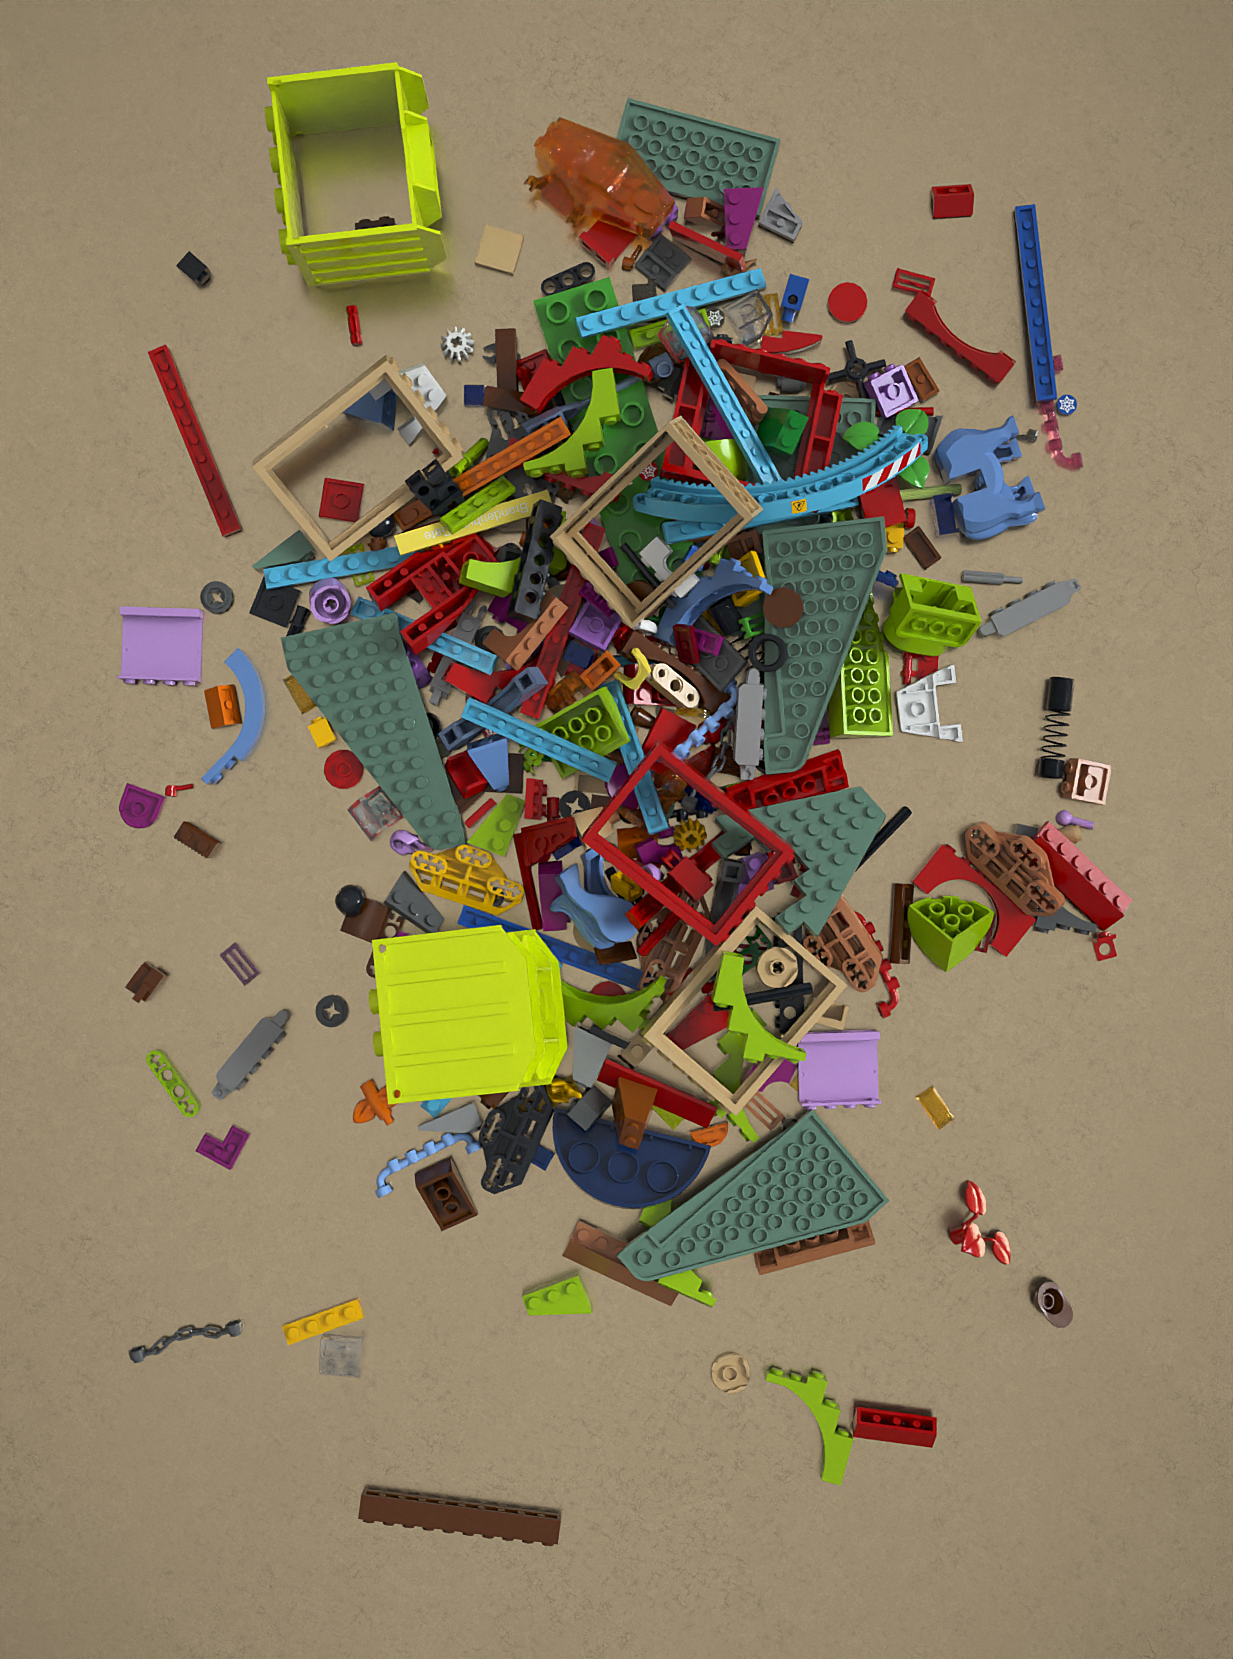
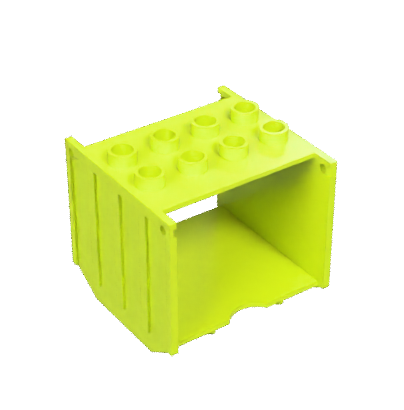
M397 62L267 77V84L271 91L272 106L264 108L268 132H272L274 145H277V147L269 148L270 162L273 173H277L279 185H282V188H274V197L277 213L281 214L283 224L287 227L286 229H279L282 254H286L288 265L298 266L308 287L430 272L431 268L447 259L440 231L427 228L442 218L434 144L427 117L420 115L429 108L422 75L400 67ZM401 124L412 223L304 236L293 136H296V134L307 135Z
M502 925L372 940L377 989H370L369 1006L373 1015L379 1014L381 1031H375L373 1034V1048L377 1057L383 1056L388 1105L519 1091V1087L552 1084L568 1044L559 961L537 934L536 929L506 933ZM381 945L386 946V951L383 953L380 951ZM396 1090H399L401 1093L399 1098L394 1095Z

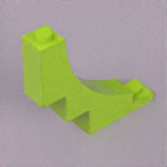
M672 1199L663 1204L643 1209L638 1223L649 1228L671 1213ZM692 1270L663 1277L656 1281V1284L710 1308L714 1307L717 1300L712 1297L713 1294L703 1289L701 1292L698 1291L702 1280Z

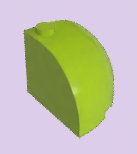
M735 439L705 442L737 480L746 482L748 462Z
M943 895L942 898L938 899L928 897L909 906L908 924L916 943L924 954L942 970L948 972L968 957L982 941L993 920L994 912L991 909L973 900L971 902L960 900L958 896Z

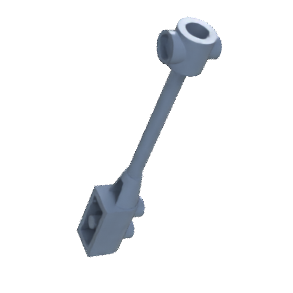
M666 352L647 361L655 379L668 377L674 371L672 361ZM630 376L616 383L617 392L642 379ZM591 396L580 402L556 406L522 423L526 436L560 416L567 428H569L567 422L579 414L582 409L589 406Z

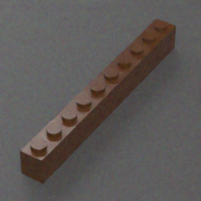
M363 1489L361 1494L358 1519H362L365 1523L378 1521L383 1522L387 1526L401 1524L405 1528L417 1526L422 1527L426 1531H433L434 1529H440L444 1533H454L456 1531L462 1532L466 1536L479 1534L488 1539H492L495 1536L502 1537L505 1541L518 1539L527 1544L541 1542L544 1546L558 1545L561 1515L365 1489Z

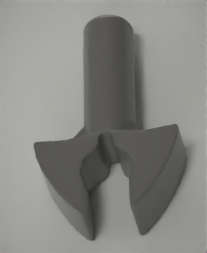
M496 343L484 347L483 350L492 351L496 354ZM517 353L518 361L521 359V355ZM496 355L492 357L482 356L487 363L495 366Z

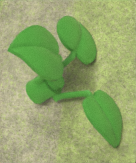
M906 409L897 415L895 425L902 426V432L909 435L925 434L928 429V417L920 409ZM859 422L852 425L844 433L842 439L856 450L863 452L864 448L869 449V445H874V441H879V429L873 423ZM920 456L898 475L910 485L923 489L929 474V463L924 457Z

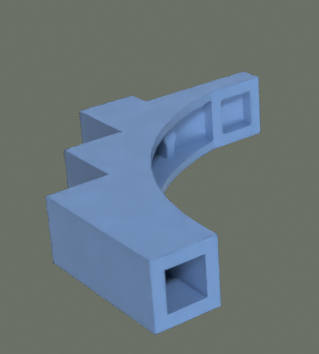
M721 558L713 577L706 575L703 578L697 575L701 581L690 590L689 594L682 598L671 596L677 605L672 610L668 606L666 607L654 637L676 646L673 632L675 624L693 625L706 609L730 594L745 590H758L771 595L774 587L767 584L768 580L757 575L756 578H753L751 573L746 572L747 569L740 566V561L734 558L729 560Z

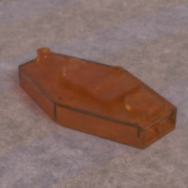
M561 117L548 126L547 133L543 137L540 136L536 140L534 145L536 158L574 207L582 214L650 239L673 211L675 200L635 149L627 142Z

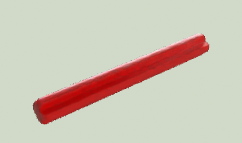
M517 833L513 835L531 925L532 929L541 930L543 928L531 867H525L522 835Z

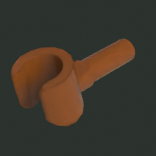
M641 245L637 246L631 258L624 256L622 262L623 269L632 270L635 259L643 248Z

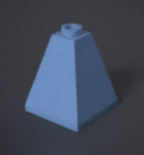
M391 389L375 401L368 392L343 413L394 431L397 394Z
M495 734L467 743L469 756L492 788L496 789L497 792L508 789L507 737Z

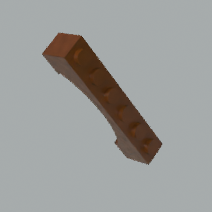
M639 630L630 631L617 650V653L632 663H636L637 659L631 651L633 648H638L647 661L668 665L698 691V708L710 716L718 711L721 704L731 698L724 691H719L703 674L699 675L696 673V669L687 663L684 665L679 661L680 658L671 652L668 654L663 650L661 644L649 641L647 635Z

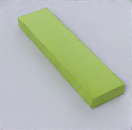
M705 308L689 313L700 332L710 329ZM668 319L628 330L634 351L663 343L664 341L660 335L672 329Z
M501 476L442 516L440 523L453 535L515 493L516 488L504 476Z

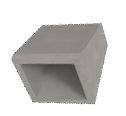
M578 1024L574 1028L573 1080H575L577 1086L586 1089L587 1086L592 1087L612 1043L590 1034L588 1029Z

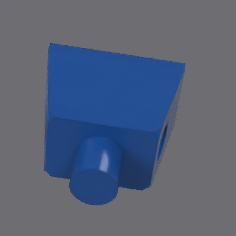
M793 274L789 275L780 307L784 309L781 320L792 323L795 312H800L809 279ZM790 297L796 298L795 304L789 303Z

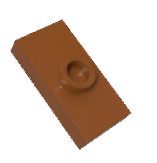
M920 357L904 366L921 402L940 392Z

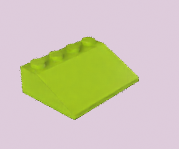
M607 686L596 690L535 725V727L601 756H605L630 742L617 704ZM550 757L562 779L579 770Z

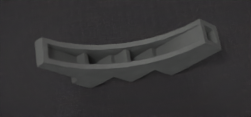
M1018 823L1015 824L1013 834L1034 837L1038 832V828ZM1038 906L1037 909L1039 911H1044L1041 907ZM1063 906L1052 917L1034 916L1036 921L1032 925L1037 927L1036 931L1048 934L1049 930L1055 931L1056 924H1058L1059 929L1069 931L1070 927L1078 929L1077 933L1088 936L1089 932L1096 933L1097 929L1096 924L1078 918Z

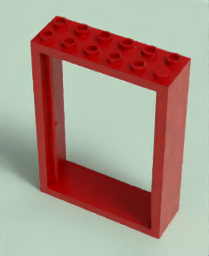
M657 740L582 834V841L716 946L726 942L730 936L728 932L733 927L737 928L743 920L741 916L746 911L750 912L756 904L754 902L755 899L765 894L769 888L767 886L771 880L775 881L782 872L780 870L784 864L788 865L795 856L793 854L794 849L789 842L660 740ZM656 760L709 800L714 808L718 807L773 851L772 855L715 925L598 834Z

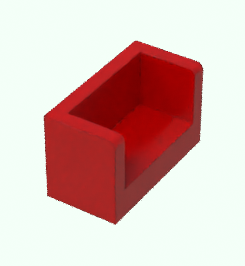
M467 750L447 758L445 769L463 799L485 790L488 781L469 756Z

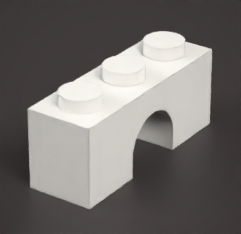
M657 536L639 553L642 556L641 561L648 568L651 566L656 571L654 574L661 582L673 573L666 565V559L673 550L668 544L666 545V542L660 536ZM693 574L672 595L675 597L679 596L680 598L684 597L701 580Z

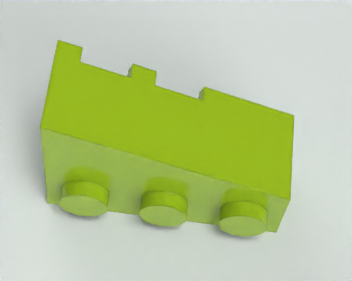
M506 794L467 843L505 857L525 808V800Z
M579 1271L522 1293V1299L529 1316L590 1314L593 1311Z

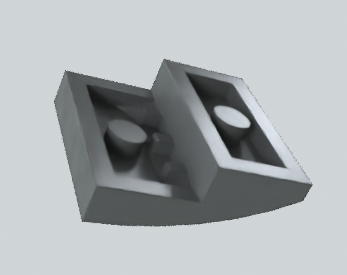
M659 233L650 247L644 251L635 263V266L666 290L692 258L662 233Z

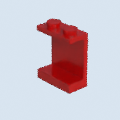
M611 201L608 203V209L587 233L583 231L579 236V242L608 268L640 234V223L632 216L629 218L624 213L625 210L618 203L614 204Z

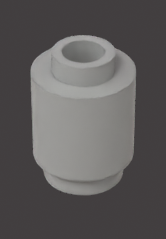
M777 376V387H781V391H800L806 387V382Z

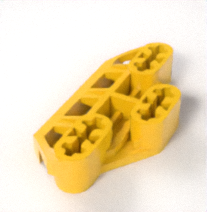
M463 844L436 854L417 851L413 853L410 859L409 868L421 891L496 916L521 903L525 892L522 884L508 879L491 853L470 845ZM467 848V852L474 854L473 849L478 850L479 852L476 855L483 857L486 854L489 862L481 865L480 860L474 859L475 864L470 863L469 861L473 858L465 857L462 859V855L459 854L460 850ZM422 854L423 859L430 861V856L435 857L431 862L439 863L441 860L442 865L445 867L440 869L439 872L437 867L430 865V870L425 869L429 864L421 863L419 866L416 857H420ZM417 872L432 877L431 881L423 879V882H421ZM443 877H445V882L459 886L458 890L442 885L440 888ZM498 879L499 884L506 886L505 881L510 882L507 887L514 888L516 885L521 893L516 894L515 897L508 890H506L507 895L500 894L504 889L497 888L496 891L493 890L494 886L491 885V882H495ZM471 886L470 890L484 894L485 898L468 894V897H466L469 887ZM496 895L497 899H500V896H502L504 901L511 903L505 907L502 904L497 907L493 906Z

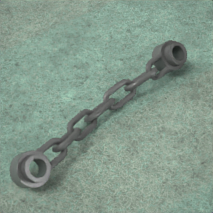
M735 712L727 719L729 721L726 727L720 732L722 750L712 763V770L705 776L709 780L715 772L722 770L726 762L724 753L726 747L731 744L730 727L732 724L735 725ZM723 732L725 734L728 732V743L727 741L723 742ZM718 758L720 760L723 759L719 769H717L718 767L715 766ZM695 789L692 790L690 796L685 795L681 806L684 807L683 810L692 813L698 801L694 797L697 792Z
M240 1320L228 1322L225 1325L226 1329L223 1330L213 1327H204L199 1330H192L191 1328L181 1329L168 1339L158 1340L149 1350L145 1351L144 1346L130 1349L128 1351L129 1357L134 1363H139L145 1360V1356L160 1354L167 1348L169 1343L175 1340L189 1339L192 1336L203 1335L207 1338L218 1339L222 1335L230 1334V1337H236L242 1333V1324ZM207 1330L217 1331L215 1336L206 1334ZM189 1331L187 1333L188 1336L180 1338V1334L178 1333ZM162 1342L164 1346L157 1352L155 1347Z

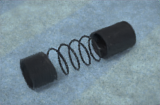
M730 596L724 597L709 607L708 611L713 619H715L714 621H716L724 636L731 635L744 627L743 623L739 624L738 620L743 619ZM746 631L737 639L732 641L730 644L732 645L733 643L743 639V635L746 633ZM752 637V639L746 645H744L741 649L737 651L740 652L741 650L748 648L749 644L752 642L754 637ZM764 652L756 653V655L763 654V656L759 659V662L764 658ZM758 671L760 683L764 685V672Z
M1050 677L1046 709L1061 714L1046 715V720L1059 724L1046 725L1043 728L1049 732L1061 735H1045L1042 737L1043 740L1058 745L1041 747L1043 751L1056 755L1039 758L1038 776L1063 778L1065 761L1048 757H1066V755L1043 748L1067 746L1063 743L1047 740L1045 737L1069 736L1068 734L1049 730L1045 727L1070 726L1067 723L1051 720L1047 717L1071 715L1070 713H1065L1072 711L1071 705L1073 703L1072 697L1074 695L1075 680L1071 678Z

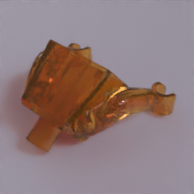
M582 169L574 176L568 171L553 172L538 178L530 175L524 182V185L528 184L531 186L529 188L530 192L534 189L541 190L542 197L567 218L565 223L571 222L574 224L573 227L576 228L577 224L584 218L589 196L587 188L583 183L589 176Z

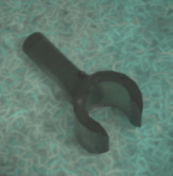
M1028 429L1027 435H1017L1014 438L1034 443L1037 440L1038 431Z

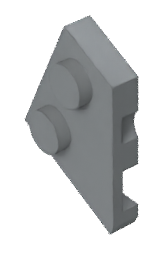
M775 188L758 225L794 242L803 221L794 213L790 204L784 200L780 191Z

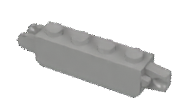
M1074 578L1065 582L1061 580L1057 583L1053 580L1044 585V590L1038 592L1035 589L1026 594L1028 598L1022 601L1017 598L1009 602L1010 607L1004 610L1002 607L995 609L991 612L992 616L987 618L989 622L979 627L978 635L984 638L995 633L997 637L1003 638L1066 606L1070 602V596L1081 589L1077 579Z
M474 600L470 601L466 612L462 613L452 635L473 645L477 632L481 628V620L487 609V606L483 605L480 607L476 618L470 616L475 607L476 601ZM444 655L430 683L429 691L433 692L429 702L436 706L441 697L446 698L453 689L452 685L441 680L449 663L455 662L461 666L464 665Z
M752 667L748 668L746 672V681L741 682L737 686L733 759L739 765L740 778L744 780H753L756 765L759 766V760L762 761L763 749L760 748V740H764V728H761V720H765V708H762L763 700H766L767 689L763 688L764 685L760 683L758 670Z
M283 1009L277 1012L278 1014L273 1018L271 1016L264 1017L258 1022L216 1073L218 1083L211 1093L214 1097L221 1101L230 1092L242 1089L247 1082L244 1079L248 1074L253 1075L260 1067L258 1062L262 1058L265 1060L271 1054L272 1050L270 1048L274 1043L278 1045L285 1037L283 1032L286 1029L283 1026L290 1017L287 1010Z

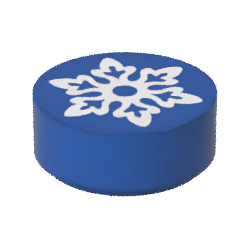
M1063 395L1056 402L1058 413L1064 416L1072 414L1077 408V401L1071 395Z

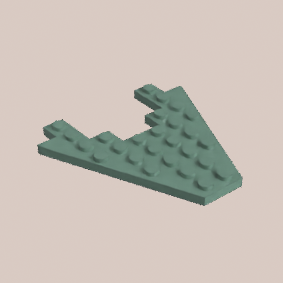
M861 786L748 810L792 845L794 849L793 854L807 870L793 882L805 897L775 917L776 923L787 935L804 925L815 939L819 936L886 818V814ZM728 815L716 817L715 822L725 834L714 840L711 846L723 860L754 839L767 854L772 851Z

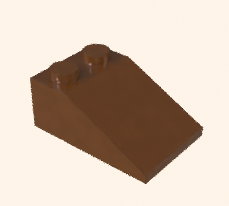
M451 1158L414 1174L416 1188L441 1231L478 1215L465 1184Z

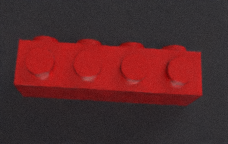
M857 1407L853 1418V1437L932 1448L937 1436V1417Z

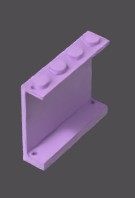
M120 606V615L123 616L121 675H117L118 679L123 680L125 684H135V680L143 681V684L155 685V681H163V685H175V682H183L185 686H195V682H201L203 611L201 609Z
M880 1031L807 1032L798 1043V1047L803 1048L807 1053L805 1061L799 1060L798 1063L799 1104L807 1110L816 1109V1106H824L825 1109H835L836 1105H844V1108H856V1105L864 1104V1107L872 1108L876 1107V1104H881V1100L878 1099L877 1040H880Z

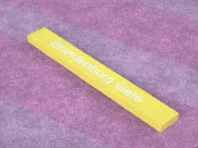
M548 490L498 504L453 535L438 522L394 535L399 554L402 556L531 516L533 504L540 499L550 503L552 501Z

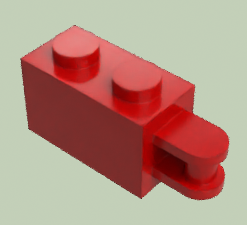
M669 849V853L665 857L662 856L660 858L670 869L667 875L694 903L697 902L714 886L711 882L713 879L705 871L702 873L697 868L699 865L692 857L688 858L685 856L681 859L672 849ZM673 859L678 862L674 867L670 864Z

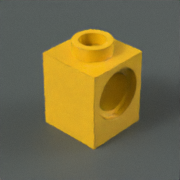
M317 717L310 721L311 725L307 726L319 749L338 741L327 718Z

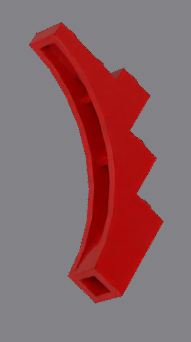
M602 335L591 355L585 348L580 347L578 349L573 346L562 367H560L561 364L552 358L550 361L543 358L522 394L520 401L522 405L540 414L547 403L560 390L575 381L592 376V371L612 368L614 373L635 376L647 382H650L653 373L648 364L642 361L640 363L634 361L633 357L626 352L621 354L622 347L617 338L611 335L609 337Z
M541 651L525 662L518 671L511 668L492 672L491 675L468 669L455 662H450L441 680L486 704L487 701L494 697L495 688L502 691L515 676L527 667H536ZM553 678L552 684H551V686H550V689L553 687V685H554V683H555V679H554V678Z

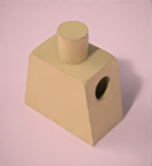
M603 807L569 816L575 818L576 833L584 851L590 849V847L582 841V834ZM617 811L614 812L598 832L604 839L614 833L612 824L620 821Z
M639 1029L633 1036L626 1049H622L617 1055L631 1069L636 1068L652 1049L641 1039L643 1037L640 1032L642 1029Z

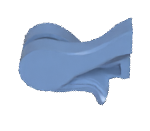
M590 848L580 855L584 867V889L580 886L577 863L571 864L554 877L556 883L561 887L562 895L553 901L550 910L551 912H563L568 915L582 937L589 944L596 948L604 949L614 946V943L624 942L635 935L637 929L624 915L634 905L627 900L614 896L610 891L603 874L604 858Z

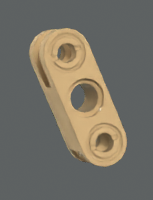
M664 663L649 664L651 673L645 680L673 704L681 708L694 707L698 704V691ZM671 681L673 683V689L670 688Z

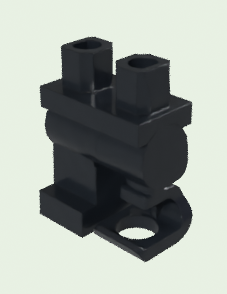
M437 459L423 468V473L417 470L405 480L410 491L435 516L438 514L442 517L450 512L447 507L450 503L454 502L457 506L465 501L462 490L449 473L445 476V471ZM436 465L432 471L428 472L430 467Z

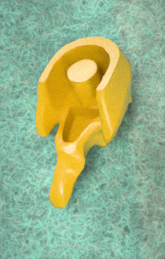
M553 1078L552 1084L545 1085L549 1099L556 1103H568L569 1100L567 1098L582 1097L580 1093L572 1089L573 1084L567 1083L562 1078Z

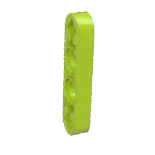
M161 1050L149 1052L146 1056L147 1065L180 1112L186 1117L195 1116L200 1110V1104L166 1055ZM152 1054H154L155 1056H156V1055H159V1056H160V1058L158 1059L159 1063H160L161 1065H163L164 1063H166L167 1066H165V1067L161 1068L159 1071H157L156 1068H158V1067H160V1066H159V1064H158L157 1062H154V1063H153V1062L151 1061V1060L153 1059ZM164 1070L172 1072L173 1077L170 1081L163 1079L162 1072ZM176 1086H181L184 1089L182 1097L174 1095L173 1090ZM187 1095L189 1096V1099L186 1100L188 1104H194L195 1106L193 1108V1113L192 1111H186V1108L188 1106L185 1103V1101L182 1104L179 1102L180 1100L186 1098Z

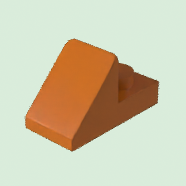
M607 650L579 677L594 691L608 677L613 675L621 665Z

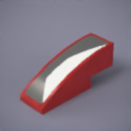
M783 330L781 338L762 336L760 349H764L772 354H796L821 344L823 335Z

